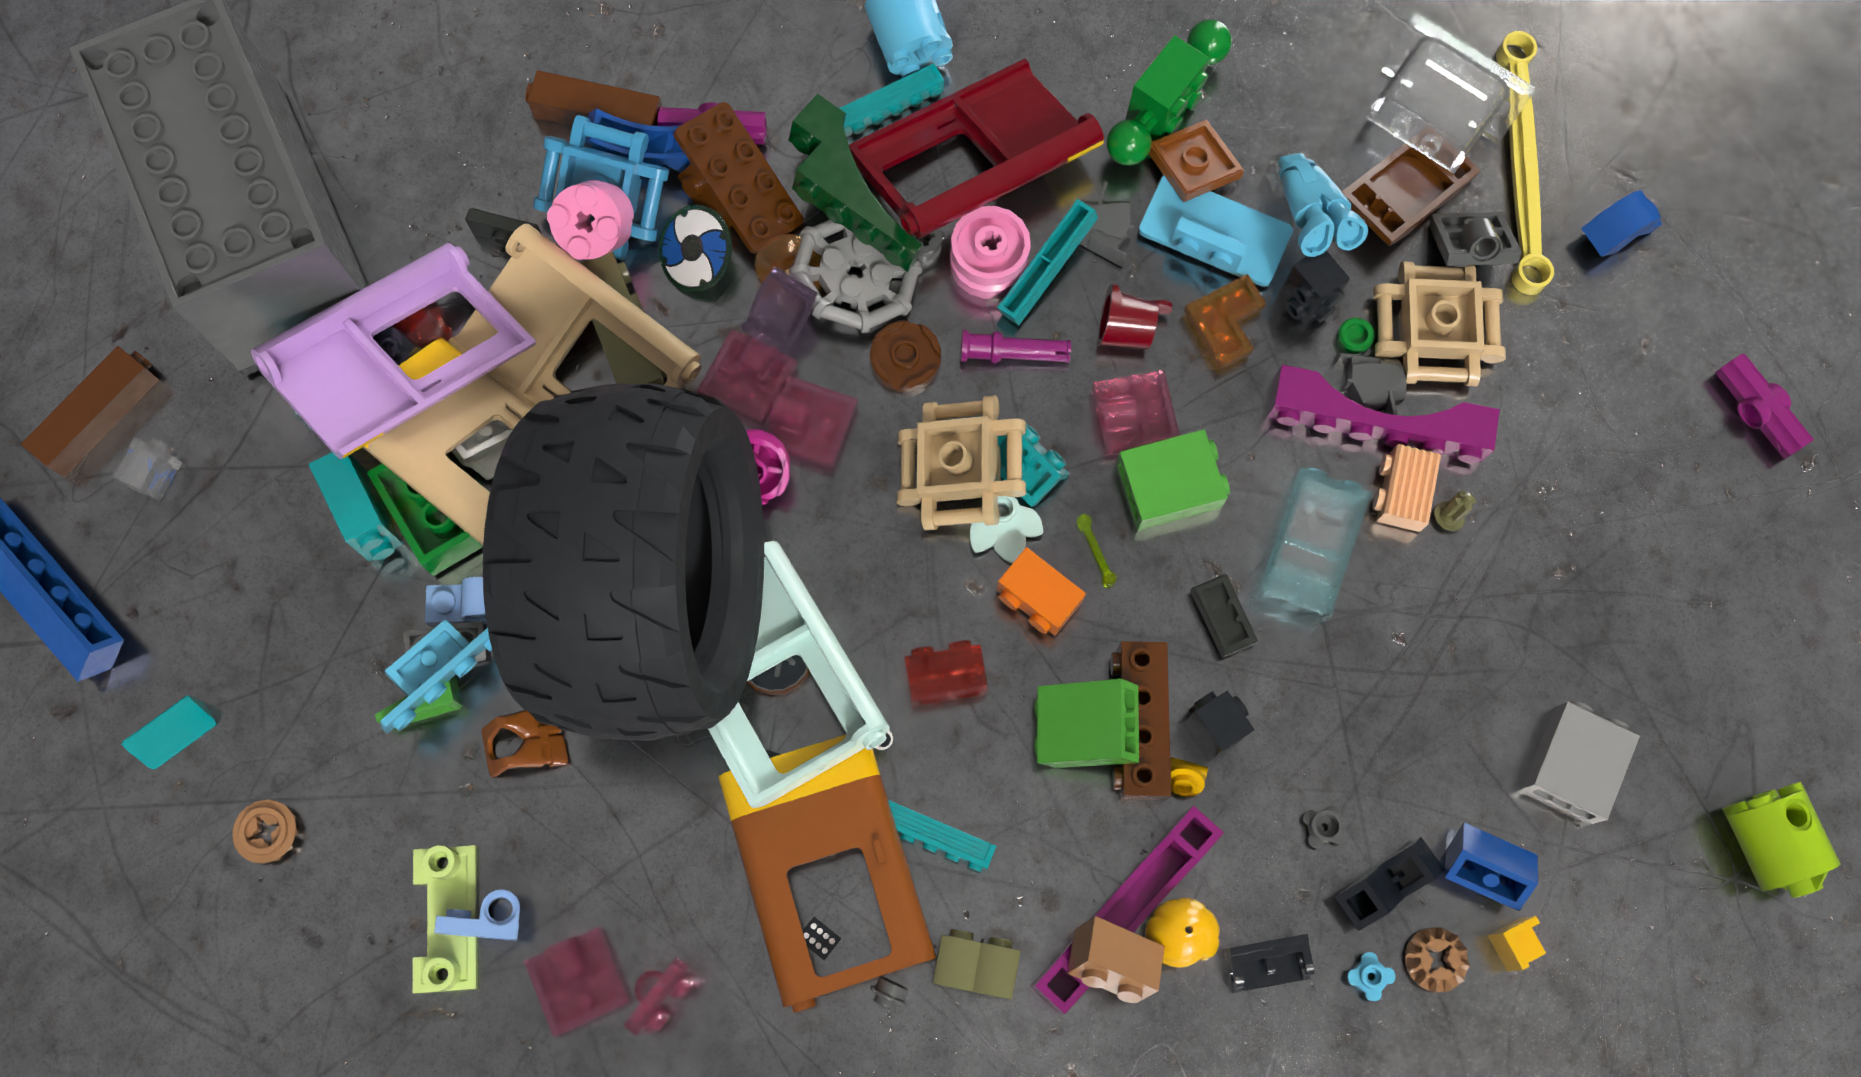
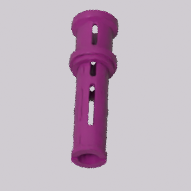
M962 329L961 362H966L968 358L988 359L991 363L995 364L1001 362V358L1070 362L1071 340L1003 337V334L999 333V331H993L990 335L969 333L966 329Z

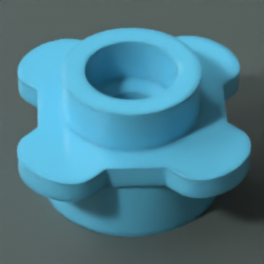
M1366 952L1362 954L1361 962L1348 972L1347 980L1350 985L1356 986L1358 990L1364 992L1367 1000L1378 1001L1381 999V992L1386 985L1392 984L1395 981V972L1392 968H1385L1378 961L1376 954ZM1369 973L1374 974V980L1371 981L1368 979Z

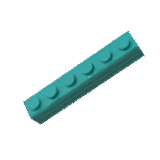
M933 63L840 107L839 109L846 113L844 122L846 137L852 134H860L871 125H879L885 118L892 115L898 116L904 109L911 106L916 107L927 98L939 96L944 91V79L936 65Z
M1076 199L1073 206L997 306L1003 316L1018 326L1021 324L1097 221L1098 216L1095 209Z
M888 800L897 831L901 834L900 838L912 844L914 840L923 843L922 848L936 853L937 850L945 852V858L957 863L959 859L968 862L967 867L977 872H981L982 869H988L997 847L996 845Z

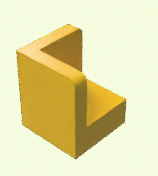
M1537 916L1519 918L1487 935L1507 971H1522L1529 967V962L1546 954L1532 927L1540 924Z

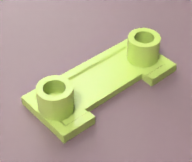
M437 845L428 849H414L413 884H427V957L413 958L412 994L478 989V937L434 933L436 916H446L447 909L471 911L470 919H478L477 846L446 847ZM445 857L448 860V865L441 869L438 866V862L441 858ZM445 968L448 971V976L445 980H440L438 972Z

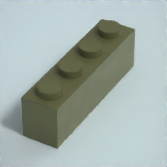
M613 251L599 258L580 262L644 312L637 292L629 294L626 284L632 282L625 262L617 263ZM596 319L592 320L617 384L665 385L663 378L667 377L664 371Z

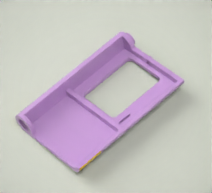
M446 243L251 349V355L264 377L339 459H343L536 345V340L468 272L469 259L463 249ZM451 292L461 293L498 333L418 380L409 378L378 345L373 336Z

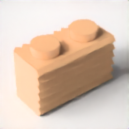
M1397 444L1389 454H1384L1379 469V475L1384 476L1383 488L1377 489L1373 500V509L1378 510L1376 522L1417 532L1422 531L1428 525L1441 458L1439 453L1426 452L1425 450Z

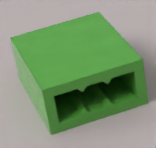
M1205 429L1120 451L1116 460V466L1137 531L1222 508L1228 499L1227 495L1230 494V487L1226 475L1219 473L1216 461H1218L1217 447L1212 439L1208 440Z
M1123 679L1038 686L1037 699L1034 705L1037 717V737L1034 742V749L1038 764L1054 768L1139 763V700L1137 684Z

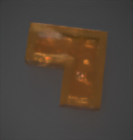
M1247 274L1187 304L1184 312L1219 369L1222 370L1252 354L1254 348L1238 322L1264 309L1266 302Z

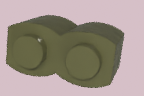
M951 929L949 936L941 935L932 984L1012 1000L1021 952L1020 950L1012 949L1013 941L990 937L988 944L973 941L974 933Z

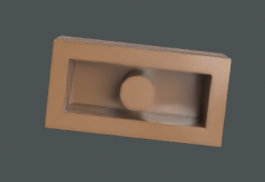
M1094 916L1074 931L1067 974L1081 979L1089 987L1102 988L1112 992L1124 1002L1138 1003L1159 991L1165 946Z

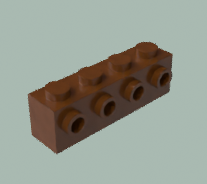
M1121 641L1117 652L1111 653V675H1117V679H1123L1138 685L1139 763L1119 764V767H1113V790H1119L1120 800L1166 801L1171 797L1167 642Z

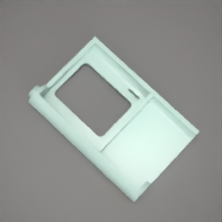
M777 541L764 543V554L766 557H764L761 618L755 654L747 681L791 656H800L845 730L846 737L840 743L788 773L781 774L774 767L740 704L737 703L728 716L708 730L752 808L762 807L773 802L864 748L871 750L878 747L886 740L885 734L889 730L888 723Z

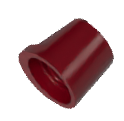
M1110 284L1102 308L1098 343L1100 345L1149 349L1155 335L1158 314L1171 313L1172 302L1169 300L1148 301L1122 293L1118 285Z

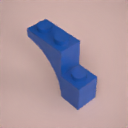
M595 109L588 114V118L592 123L632 134L636 131L648 134V147L644 154L643 163L658 166L665 164L680 173L691 164L673 136V132L679 126L664 127L634 123L612 116L599 109ZM588 136L585 139L584 146L625 158L629 157L630 148Z

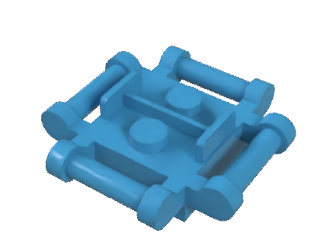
M577 115L572 125L570 142L552 136H545L543 148L546 149L539 195L534 197L533 208L546 213L551 208L554 201L553 195L560 154H563L555 198L560 192L570 186L589 180H599L618 186L629 198L635 213L642 183L640 176L649 178L641 224L632 223L630 236L647 241H656L658 229L655 228L663 181L668 180L669 169L643 163L644 154L648 147V134L638 131L634 134L592 123L589 118ZM588 136L630 148L629 157L625 158L585 147V139ZM590 214L591 216L589 219L592 223L595 220V218L592 214ZM628 240L623 246L613 251L615 259L621 261L625 259L629 247Z

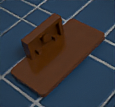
M721 102L675 129L673 136L691 163L677 177L682 183L684 192L693 199L697 207L711 213L718 219L724 229L723 233L734 227L747 249L755 254L803 223L802 214L727 102Z

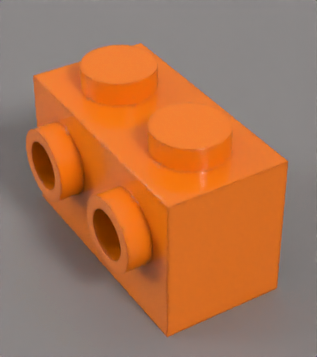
M1027 547L999 579L996 588L1000 593L999 599L1006 606L1013 610L1020 608L1030 616L1028 621L1033 627L1044 634L1049 631L1054 636L1057 635L1082 604L1087 594Z

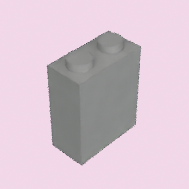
M1570 701L1553 709L1521 790L1594 824L1608 820L1640 735L1629 731L1628 725L1622 721L1613 718L1604 719L1593 714V709L1588 705L1577 701Z

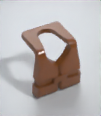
M527 710L496 717L481 730L490 777H497L509 768L542 767L546 764H549V767L564 766L569 759L563 735L559 734L562 730L556 726L538 722ZM501 728L510 730L523 739L520 747L511 756L499 759L495 757L493 739Z

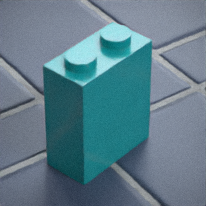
M331 452L308 464L347 544L368 561L384 559L393 554L395 548L403 544L374 484L367 474V470L351 454L343 459H339Z

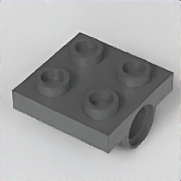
M1502 211L1431 214L1429 227L1446 266H1500L1503 264L1519 263L1522 251Z

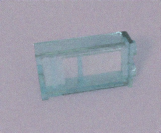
M1301 467L1293 477L1252 598L1260 600L1266 593L1284 600L1283 607L1287 610L1297 611L1300 607L1317 612L1316 621L1323 624L1333 614L1334 605L1372 493L1363 490V487L1356 482L1349 480L1338 481L1327 477V473L1318 468L1309 467L1305 469Z

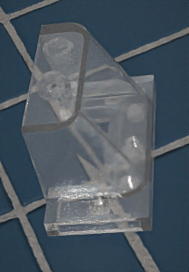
M1415 13L1381 71L1392 78L1365 117L1455 174L1482 136L1487 137L1496 144L1501 141L1537 88Z

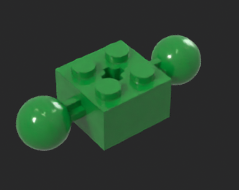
M1214 19L1202 20L1190 30L1187 43L1176 35L1172 37L1134 84L1125 120L1116 123L1107 135V151L1114 161L1127 166L1138 164L1149 154L1152 140L1162 138L1167 133L1172 134L1176 132L1183 120L1181 115L1186 109L1192 111L1203 95V92L1200 90L1209 76L1205 72L1207 65L1221 62L1226 58L1231 49L1232 38L1225 24Z

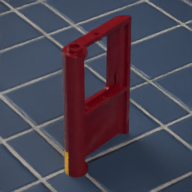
M1024 58L849 144V149L857 168L900 218L905 232L908 235L913 234L916 238L920 239L1103 145L1104 135L1099 122L1092 114L1085 113L1077 120L1034 76L1029 62ZM957 134H965L994 166L918 206L913 202L907 203L883 174V171Z

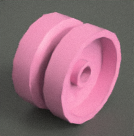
M983 206L963 216L956 223L951 236L950 267L951 274L959 287L969 295L982 299L1001 298L1008 294L1028 266L1031 248L1030 235L1022 219L1008 209L998 206Z

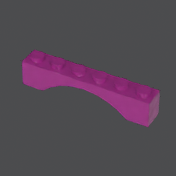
M1282 364L1274 377L1267 417L1275 418L1283 425L1295 426L1303 424L1313 426L1314 430L1321 433L1337 431L1347 433L1356 440L1367 441L1376 439L1385 441L1386 445L1394 448L1397 444L1419 448L1426 452L1431 451L1440 455L1458 456V459L1462 462L1478 463L1480 461L1483 462L1495 450L1500 409L1462 402L1450 409L1429 415L1401 416L1385 414L1366 408L1348 399L1332 387L1317 371Z
M1192 806L1179 818L1094 916L1134 933L1172 889L1202 859L1224 832L1199 809ZM1073 940L1032 985L1060 1014L1064 1015L1089 988L1081 979L1067 974Z

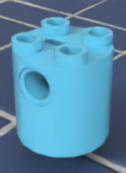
M866 0L864 4L866 14L891 73L901 75L904 78L933 63L936 66H943L952 60V39L946 31L936 0Z

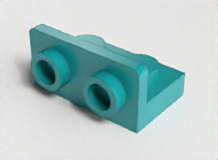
M1026 423V433L1022 435V481L1026 482V495L1021 497L1031 507H1034L1060 480H1065L1070 473L1064 468L1066 465L1065 460L1053 449L1047 451L1038 442L1041 438L1040 435ZM1007 435L998 436L1000 476L1007 480Z

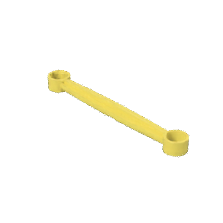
M1514 31L1504 38L1496 51V60L1507 71L1508 118L1512 180L1518 240L1522 251L1521 261L1514 267L1511 273V281L1519 292L1526 295H1535L1541 292L1554 276V267L1551 261L1542 255L1538 160L1528 64L1536 55L1537 44L1530 34L1523 31ZM1507 45L1520 47L1525 52L1526 58L1520 59L1512 56L1507 50ZM1527 265L1535 267L1542 275V283L1529 281L1524 276L1522 267Z

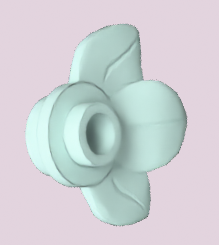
M998 496V506L1006 507L1008 514L1000 516L998 525L986 526L984 522L972 523L970 543L975 553L993 547L1002 559L1013 564L1025 549L1026 537L1042 535L1043 525L1039 515L1031 508L1020 506L1015 497Z

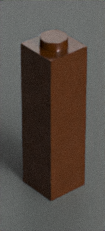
M539 70L536 72L533 83L530 82L525 93L526 103L529 104L535 119L567 126L573 125L577 115L588 118L589 112L595 109L630 122L658 126V111L662 107L660 96Z
M117 346L20 445L45 466L65 478L159 381L157 377L148 371L153 364L136 350L129 355Z

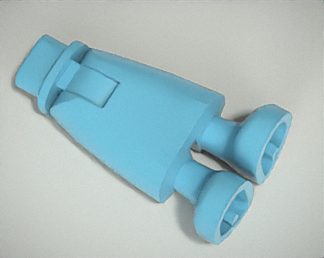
M1302 153L1283 156L1278 160L1280 168L1279 177L1283 184L1290 211L1297 227L1302 229L1298 237V245L1304 255L1316 257L1323 254L1329 248L1333 236L1337 246L1342 250L1355 249L1364 242L1368 234L1367 224L1357 213L1351 210L1350 201L1313 160L1306 159Z

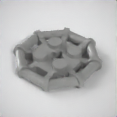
M831 220L814 227L806 226L800 232L801 242L794 264L789 269V278L798 285L813 310L812 315L819 320L822 317L857 328L860 333H868L870 328L896 316H906L912 310V296L918 275L922 273L921 262L916 261L907 272L900 266L892 265L882 253L871 245L863 244L856 238L854 233L843 225L836 224ZM843 230V239L828 244L823 239ZM813 250L822 255L819 267L809 266ZM850 267L860 268L863 271L861 274L862 278H858L855 274L849 275L847 272L850 270ZM892 278L902 279L898 294L889 290ZM814 281H819L827 294L825 297H821L813 284ZM842 301L851 304L850 308L856 309V313L833 305L834 303L841 305ZM880 301L885 304V306L870 313L867 307Z

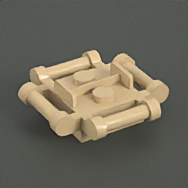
M1402 261L1398 272L1401 284L1386 283L1373 287V299L1377 301L1378 343L1375 344V356L1380 358L1403 357L1406 384H1416L1418 380L1463 382L1465 386L1477 387L1481 377L1480 360L1486 363H1500L1506 359L1505 347L1501 346L1499 305L1503 302V293L1498 288H1482L1481 281H1476L1475 265H1468L1466 267L1417 266L1414 262ZM1392 300H1401V310L1399 312L1400 341H1393ZM1483 306L1485 311L1486 345H1484ZM1418 358L1463 359L1465 368L1419 366Z
M996 395L985 396L981 401L938 405L937 402L924 403L922 423H918L917 428L898 431L897 443L901 445L900 490L897 491L896 503L901 506H915L921 503V521L924 530H937L938 526L980 522H984L986 526L998 525L1000 519L998 496L1021 497L1026 495V482L1022 481V435L1026 433V422L1022 419L998 420L1000 407ZM981 415H983L982 417H972V418H962V419H952V420H942V421H940L941 419H951V418H961V417H971V416H981ZM1007 435V480L1000 481V447L998 446V436ZM916 446H917V488H915ZM982 498V507L937 511V502Z

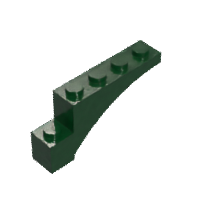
M817 93L792 121L788 141L799 152L809 155L796 170L792 190L803 201L812 203L822 210L832 222L841 224L854 233L860 242L865 245H871L882 253L888 262L895 266H900L908 272L916 263L922 244L911 235H908L871 193L859 173L849 149L844 130L846 113Z

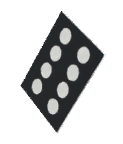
M815 916L803 930L807 947L824 961L842 939Z

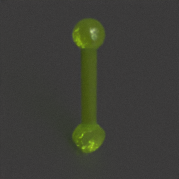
M1080 515L1077 519V527L1084 530L1103 571L1102 580L1108 586L1114 585L1117 581V576L1114 572L1110 571L1092 532V519L1089 515Z

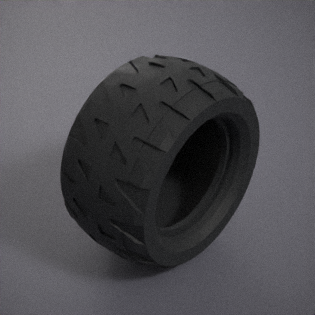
M604 384L574 390L569 394L558 395L553 399L540 401L517 423L503 447L491 485L484 528L483 596L485 615L494 659L507 690L513 699L538 722L593 738L651 741L686 735L692 731L710 729L717 725L735 708L746 686L755 654L762 609L764 584L763 509L757 466L745 427L735 412L718 398L660 384Z

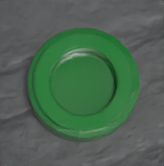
M1357 317L1345 320L1336 333L1338 347L1344 353L1361 355L1365 353L1375 338L1374 329L1371 324Z

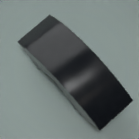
M1420 837L1362 875L1335 898L1356 929L1360 931L1389 914L1405 897L1436 880L1445 869L1423 838Z

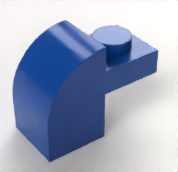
M1638 190L1606 208L1581 229L1602 257L1618 252L1636 237L1652 233L1663 223L1660 221L1662 217L1659 215V210L1655 204L1647 199L1641 190Z

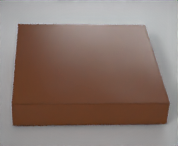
M1207 119L1152 141L1149 152L1150 157L1183 202L1242 178L1245 171Z

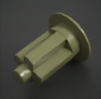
M1459 491L1449 502L1443 501L1438 503L1434 508L1436 522L1448 531L1461 529L1465 523V516L1473 509L1472 506L1476 503V499L1471 493Z

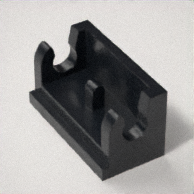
M1308 934L1222 949L1232 993L1311 979L1310 975L1315 974Z

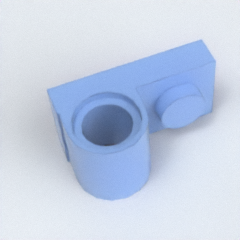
M483 577L465 578L460 585H426L425 623L429 626H435L446 619L450 624L483 621V624H487L483 596Z
M504 889L495 890L484 898L479 919H470L471 911L447 909L446 916H436L434 933L517 941L520 914L519 901L510 891ZM497 899H505L512 905V914L504 921H496L489 915V907Z

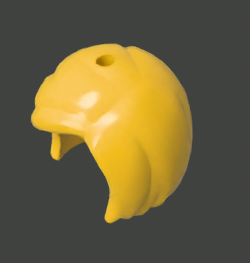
M1179 898L1162 903L1154 911L1153 916L1146 924L1145 938L1165 946L1162 963L1171 967H1187L1200 959L1207 960L1216 954L1219 947L1218 937L1220 928L1218 921L1204 904L1195 899ZM1185 928L1191 929V934L1186 933Z

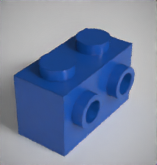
M1464 822L1446 849L1445 878L1520 911L1538 885V855Z

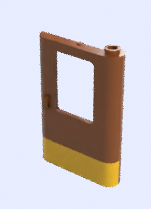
M846 734L771 757L770 760L779 773H788L843 741ZM864 748L773 802L758 808H752L749 805L731 770L719 775V782L783 1008L791 1006L793 1013L815 1007L816 1002L814 998L937 958L873 749L866 750ZM858 848L864 854L892 950L884 958L825 977H819L814 972L787 873L793 867Z

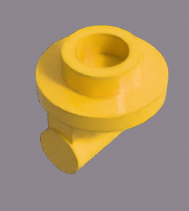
M1170 756L1171 791L1184 797H1191L1201 793L1205 787L1208 767Z

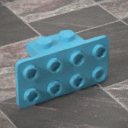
M1165 176L1161 178L1139 226V233L1143 237L1263 287L1270 284L1293 232L1290 224L1211 191L1183 202Z

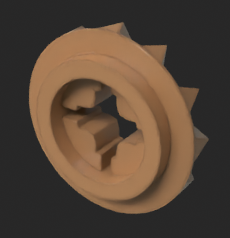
M261 800L250 804L238 815L233 826L232 836L236 850L242 857L255 863L264 864L280 860L281 856L293 849V841L299 833L296 829V816L287 808V805L274 800ZM262 821L270 826L279 825L276 827V830L271 832V843L263 838L254 839L258 837L257 834L263 831Z
M1432 927L1423 929L1410 939L1406 947L1405 964L1407 971L1420 987L1428 991H1452L1453 988L1464 982V977L1470 967L1467 956L1468 948L1462 944L1457 934L1451 933L1444 928ZM1447 948L1443 960L1447 963L1449 969L1436 967L1434 970H1430L1433 958L1427 950L1436 953Z

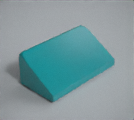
M186 695L123 740L121 744L144 765L154 770L215 727L217 720L203 701Z

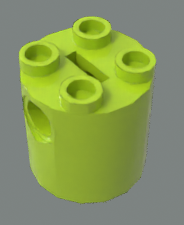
M1801 782L1777 789V791L1772 789L1752 796L1753 799L1747 801V803L1746 801H1741L1722 808L1761 891L1783 888L1789 892L1791 898L1801 897L1823 889L1822 884L1828 871L1841 865Z

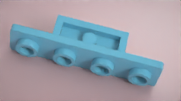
M445 619L385 670V675L407 698L380 721L381 728L387 734L394 728L398 731L405 728L416 717L417 714L414 711L425 701L429 704L436 701L447 690L444 684L455 675L459 678L466 675L477 664L475 657L482 651L487 649L491 652L492 647L488 628L469 643Z

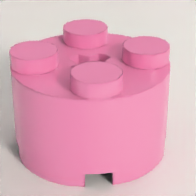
M599 180L585 181L564 189L554 199L551 208L547 212V220L555 241L565 252L577 260L595 259L617 250L627 242L632 232L634 210L629 198L618 186ZM590 214H592L595 218V220L592 223L589 219L591 216Z

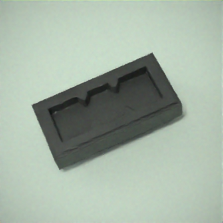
M469 208L465 218L473 235L491 239L492 242L502 247H506L510 236L523 224H530L541 233L537 224L474 208Z
M1227 574L1191 588L1190 592L1222 658L1259 642Z

